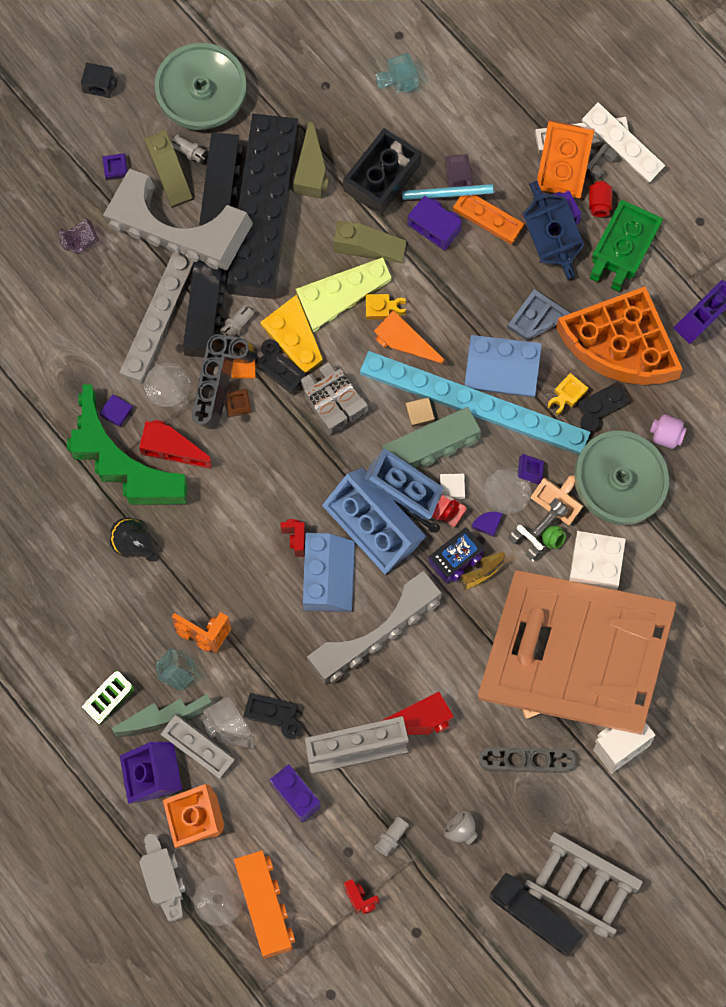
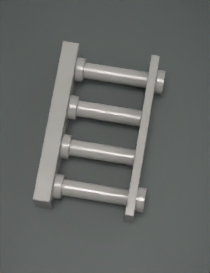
M403 716L305 738L311 774L408 753L406 746L408 736Z
M554 832L548 843L552 847L550 849L552 851L535 884L527 880L524 888L535 899L540 901L542 898L594 927L593 931L604 938L610 936L612 938L616 929L610 925L627 894L631 892L637 893L643 881ZM567 855L574 859V865L556 896L543 888L560 857ZM588 867L596 872V878L582 904L577 908L566 902V899L582 870ZM610 879L618 884V891L600 921L589 915L588 912L603 884Z

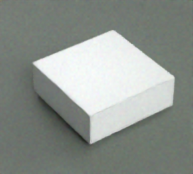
M440 474V486L444 488L441 497L442 495H450L454 499H465L464 474Z

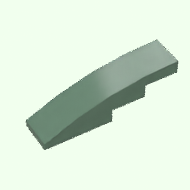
M207 694L187 706L184 705L180 698L160 711L155 703L114 726L112 731L116 738L162 730L175 713L187 721L213 708V704Z

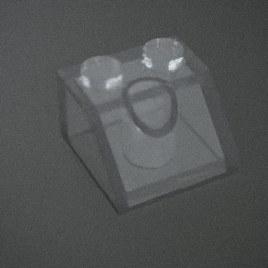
M229 696L203 711L205 719L202 722L210 738L215 736L219 743L253 750L256 748L253 734Z

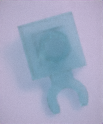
M409 53L388 59V72L376 74V84L379 89L393 83L396 92L400 93L402 91H412L418 86L419 76Z

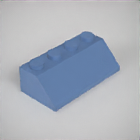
M362 467L346 474L322 506L386 575L413 553L425 539L426 535L389 496L363 480L367 471Z

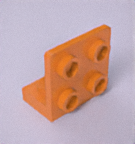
M222 612L219 613L217 618L213 616L206 628L208 632L176 613L171 617L177 630L176 634L185 640L193 639L197 642L196 645L205 652L211 650L217 653L232 630L229 617Z

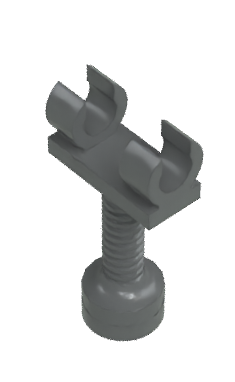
M606 143L602 144L597 151H594L593 148L590 151L587 172L596 180L604 173L599 166L594 164L601 154L609 162L614 161L618 156V153Z
M556 497L549 504L551 507L550 511L532 531L529 532L523 525L519 524L508 537L515 545L524 535L534 543L525 554L531 561H534L546 548L537 539L538 536L553 522L554 518L557 516L564 517L569 512V508Z

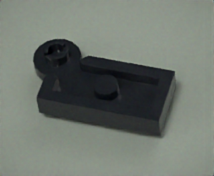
M273 339L265 340L261 345V351L264 356L259 358L255 366L290 394H293L301 385V379L306 377L307 374L279 354L280 346L277 341Z
M619 381L578 402L577 406L584 415L580 421L582 429L590 433L596 431L599 427V419L630 404L631 400Z
M252 693L249 694L243 716L244 719L281 727L283 736L290 740L296 739L301 733L300 724L294 720L298 707L297 704Z

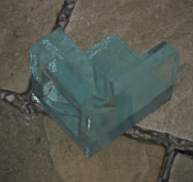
M172 648L156 662L157 679L178 691L183 690L196 677L194 661Z

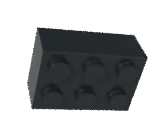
M383 128L343 179V191L381 216L421 165L422 152Z

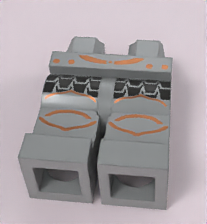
M328 362L319 369L324 379L317 382L313 375L309 374L301 379V384L305 391L306 401L310 404L330 436L345 427L347 421L351 423L366 414L368 405L363 398H360L341 368L337 370Z

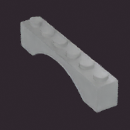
M422 571L404 585L402 596L396 609L381 626L366 636L355 640L326 642L307 656V663L324 685L329 682L335 683L343 676V671L349 667L351 669L357 667L363 661L362 657L370 653L372 655L382 647L381 643L388 638L390 640L396 638L402 632L401 628L407 624L409 626L415 624L421 618L420 614L428 610L430 612L440 604V590L428 575Z

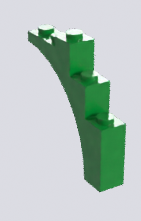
M83 384V391L78 394L79 407H82V415H78L77 418L78 429L71 430V438H67V451L71 452L73 459L95 460V474L99 475L101 482H123V497H127L129 505L187 504V479L185 474L168 473L149 468L122 452L108 437L100 423L96 408V393L93 385Z

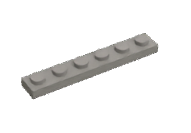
M180 252L172 254L119 372L120 376L140 384L143 383L194 267V261L186 257L185 254Z

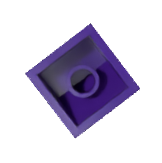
M149 742L120 755L128 804L167 797L182 790L173 743Z

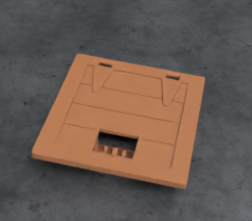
M516 570L479 689L478 699L641 735L643 734L676 610V603ZM521 622L527 624L518 656L512 655ZM541 626L551 628L542 661L534 659V649ZM656 627L664 628L661 639L653 637ZM638 694L646 695L643 706L635 704Z

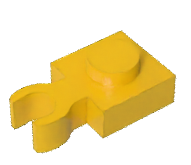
M366 294V320L386 319L393 310L398 315H405L406 309H399L397 305L406 304V299L397 298L394 301H389V294Z
M570 373L556 387L554 393L558 397H554L548 402V409L553 404H558L560 408L556 411V415L561 414L564 405L567 403L573 407L588 391V387Z

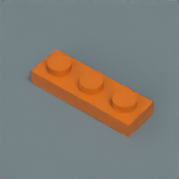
M476 195L460 196L453 206L454 212L510 245L514 243L524 228L523 222Z

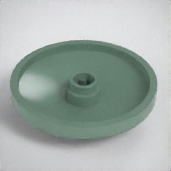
M193 43L176 49L163 60L155 77V94L159 107L171 121L188 129L207 130L225 124L238 113L246 97L247 85L242 65L232 53L214 44Z
M609 431L596 436L581 450L574 467L575 487L581 501L595 516L609 523L631 525L642 522L660 508L667 496L669 474L661 453L647 439L632 432Z

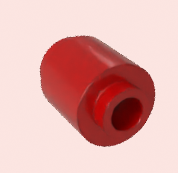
M597 181L589 187V210L594 217H607L612 210L613 188L605 181Z

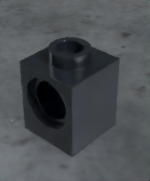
M86 62L81 79L83 93L110 98L111 91H115L117 86V77L114 75L113 68Z

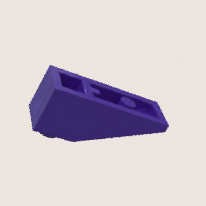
M722 279L673 327L689 344L726 309V282Z

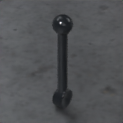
M396 502L404 513L428 527L429 532H437L438 525L436 523L427 522Z

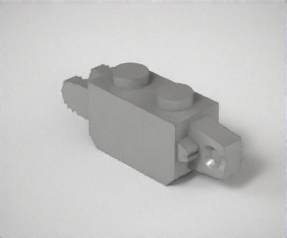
M148 834L144 839L147 855L142 856L139 863L152 903L162 907L169 923L183 918L181 905L183 897L181 893L186 891L182 877L176 878L174 869L178 868L174 853L169 855L167 848L162 849L157 835Z

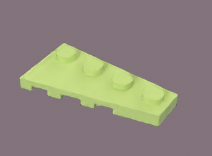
M382 257L297 288L296 294L312 332L314 333L320 329V326L327 321L330 322L335 319L338 314L347 308L350 309L356 305V302L366 297V294H372L391 282V275Z

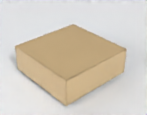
M429 398L406 403L411 427L435 422Z

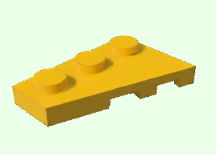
M297 295L260 322L261 327L273 340L279 343L280 349L292 363L306 374H309L323 363L322 356Z

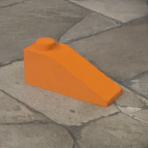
M394 310L374 330L378 335L375 340L384 348L389 346L392 350L441 365L446 362Z

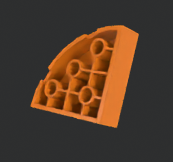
M646 286L558 318L556 329L563 342L576 358L590 369L608 378L631 384H662L680 379L683 370Z

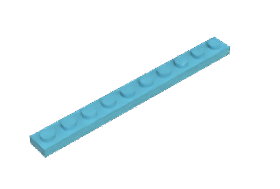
M368 351L360 370V375L422 398H429L430 401L459 411L469 407L474 417L577 455L586 446L590 432L371 351Z

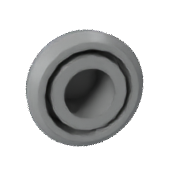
M469 811L458 813L447 824L444 836L453 842L471 844L478 835L475 832L476 825L472 814Z

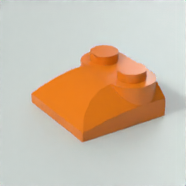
M204 784L163 800L175 848L208 837L214 838L222 833L224 821L217 795L210 785Z

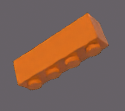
M262 850L234 859L263 959L291 951V943H295L292 929H286L283 920L287 919L288 916L284 903L279 905L276 895L281 894L277 879L272 881L269 871L274 870L270 856L264 857Z

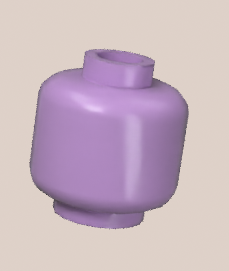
M664 414L659 420L654 419L650 433L654 434V443L674 449L677 445L681 446L687 428L684 427V422L681 419Z

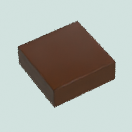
M247 389L226 393L225 402L229 418L252 413Z

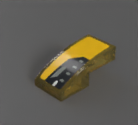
M504 551L482 558L480 563L481 569L461 575L463 590L472 588L492 576L505 562L506 555Z

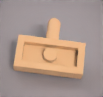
M574 475L569 476L561 488L547 478H543L530 497L548 511L551 509L549 504L555 497L558 498L569 508V512L564 517H557L569 526L584 507L582 503L569 495V492L575 485Z

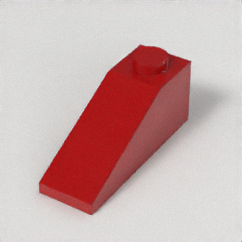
M160 420L145 422L139 446L141 455L211 469L210 456L172 427L166 425L165 422Z
M438 691L381 721L403 716L407 735H429L434 731L439 734L448 729L454 715Z

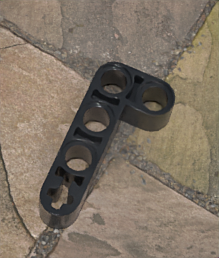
M220 334L214 335L208 340L192 411V418L196 424L207 429H213L219 425L233 362H253L257 356V349L254 344L239 337ZM224 343L223 350L219 352V346ZM246 346L245 353L240 356L241 349ZM219 366L218 373L214 375V369ZM214 389V395L209 398V392Z
M508 873L502 876L490 892L489 898L496 905L566 957H569L583 938L579 931L523 889V885Z

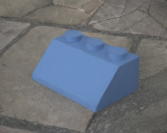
M471 335L465 386L478 391L535 397L542 343Z
M385 448L370 464L363 479L412 513L428 520L432 517L444 489Z
M306 533L303 611L352 612L354 541L333 534Z

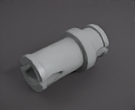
M180 135L174 137L173 141L176 144L171 143L174 149L187 155V159L191 161L196 160L200 164L204 162L206 158L202 155L207 156L208 151L202 149L200 144H193Z
M242 305L231 319L228 318L225 321V326L220 329L221 334L226 336L228 334L232 337L239 335L242 331L241 328L254 315L253 311L250 308L245 310L247 306Z
M396 817L386 833H382L379 836L380 841L374 846L375 849L384 856H388L392 849L395 850L398 846V840L409 828L408 823Z

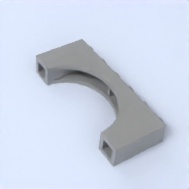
M129 168L103 214L109 223L108 226L117 232L121 230L126 231L135 239L144 238L156 247L162 245L174 254L179 252L185 254L192 261L198 262V260H201L213 269H218L219 267L227 270L253 224L247 212L226 205L224 210L215 219L202 226L185 229L167 226L158 221L152 213L151 200L156 187L148 175Z

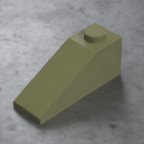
M309 122L293 187L295 194L321 199L322 192L328 189L329 178L326 177V168L314 123Z
M166 130L145 137L146 151L171 208L192 201V195Z
M337 221L333 241L335 253L371 259L383 257L384 261L403 263L406 240L359 223Z

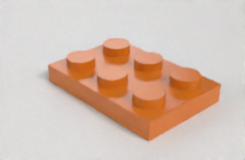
M552 120L548 121L537 177L542 191L551 193L570 191L572 197L581 198L595 129Z

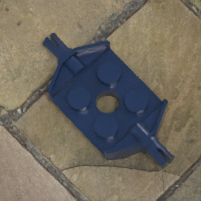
M538 180L528 185L531 188L534 200L531 201L520 216L525 220L540 258L539 263L560 265L564 270L566 279L575 277L576 275L571 265L572 259L580 252L584 243L567 200L563 196L542 193ZM551 223H556L560 227V232L557 236H552L548 231Z

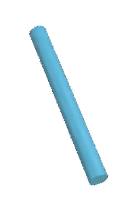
M494 184L408 190L402 191V199H422L424 195L428 198L493 194L495 188Z

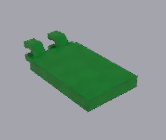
M621 199L592 254V263H595L589 279L598 283L606 268L616 273L611 289L619 292L626 278H634L662 224L663 218Z

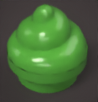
M557 525L546 527L541 534L544 545L550 549H559L566 539V533Z

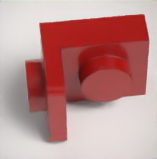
M442 495L432 517L436 520H443L452 527H456L466 512L467 507L450 495Z
M288 519L286 522H281V533L294 534L290 535V549H294L295 557H305V522H300L298 519Z
M353 879L343 883V888L356 914L362 912L365 915L377 908L376 904L379 903L377 895L363 901L362 898L366 897L360 883L355 884Z

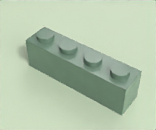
M466 407L383 445L382 450L384 448L413 468L421 465L427 467L441 456L449 457L456 453V449L460 447H470L476 444L478 439H480L481 430L469 407Z

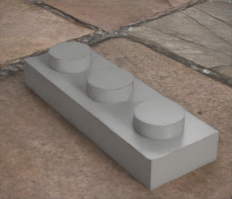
M177 713L161 731L163 737L219 779L235 760L233 755Z

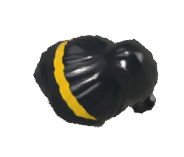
M127 517L121 518L113 524L110 529V546L117 554L126 558L128 556L146 557V560L153 562L158 559L157 551L149 536L147 525L143 521Z

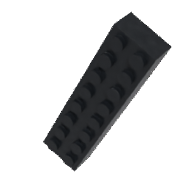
M252 113L238 209L247 212L253 224L229 266L227 279L228 294L275 300L299 134L298 118Z

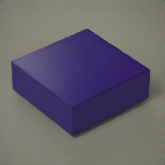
M125 153L102 156L106 180L125 177L128 172Z
M112 394L99 414L116 426L121 427L133 407Z
M522 454L519 457L518 478L539 485L543 480L544 461Z

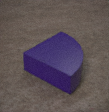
M484 513L476 518L471 529L494 537L503 513Z

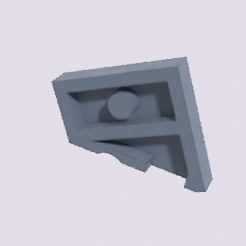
M534 289L512 318L507 328L527 341L557 326L558 318L571 313Z

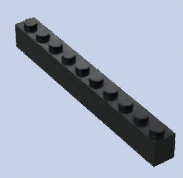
M211 132L199 226L215 219L224 210L226 205L232 207L233 199L237 200L238 186H235L236 178L240 179L241 173L238 157H243L244 144L240 143L239 135ZM198 260V262L194 261L183 351L184 356L204 358L208 340L216 335V328H221L222 315H219L218 312L219 307L224 305V293H221L222 285H226L227 271L219 267L218 269H213L201 260Z

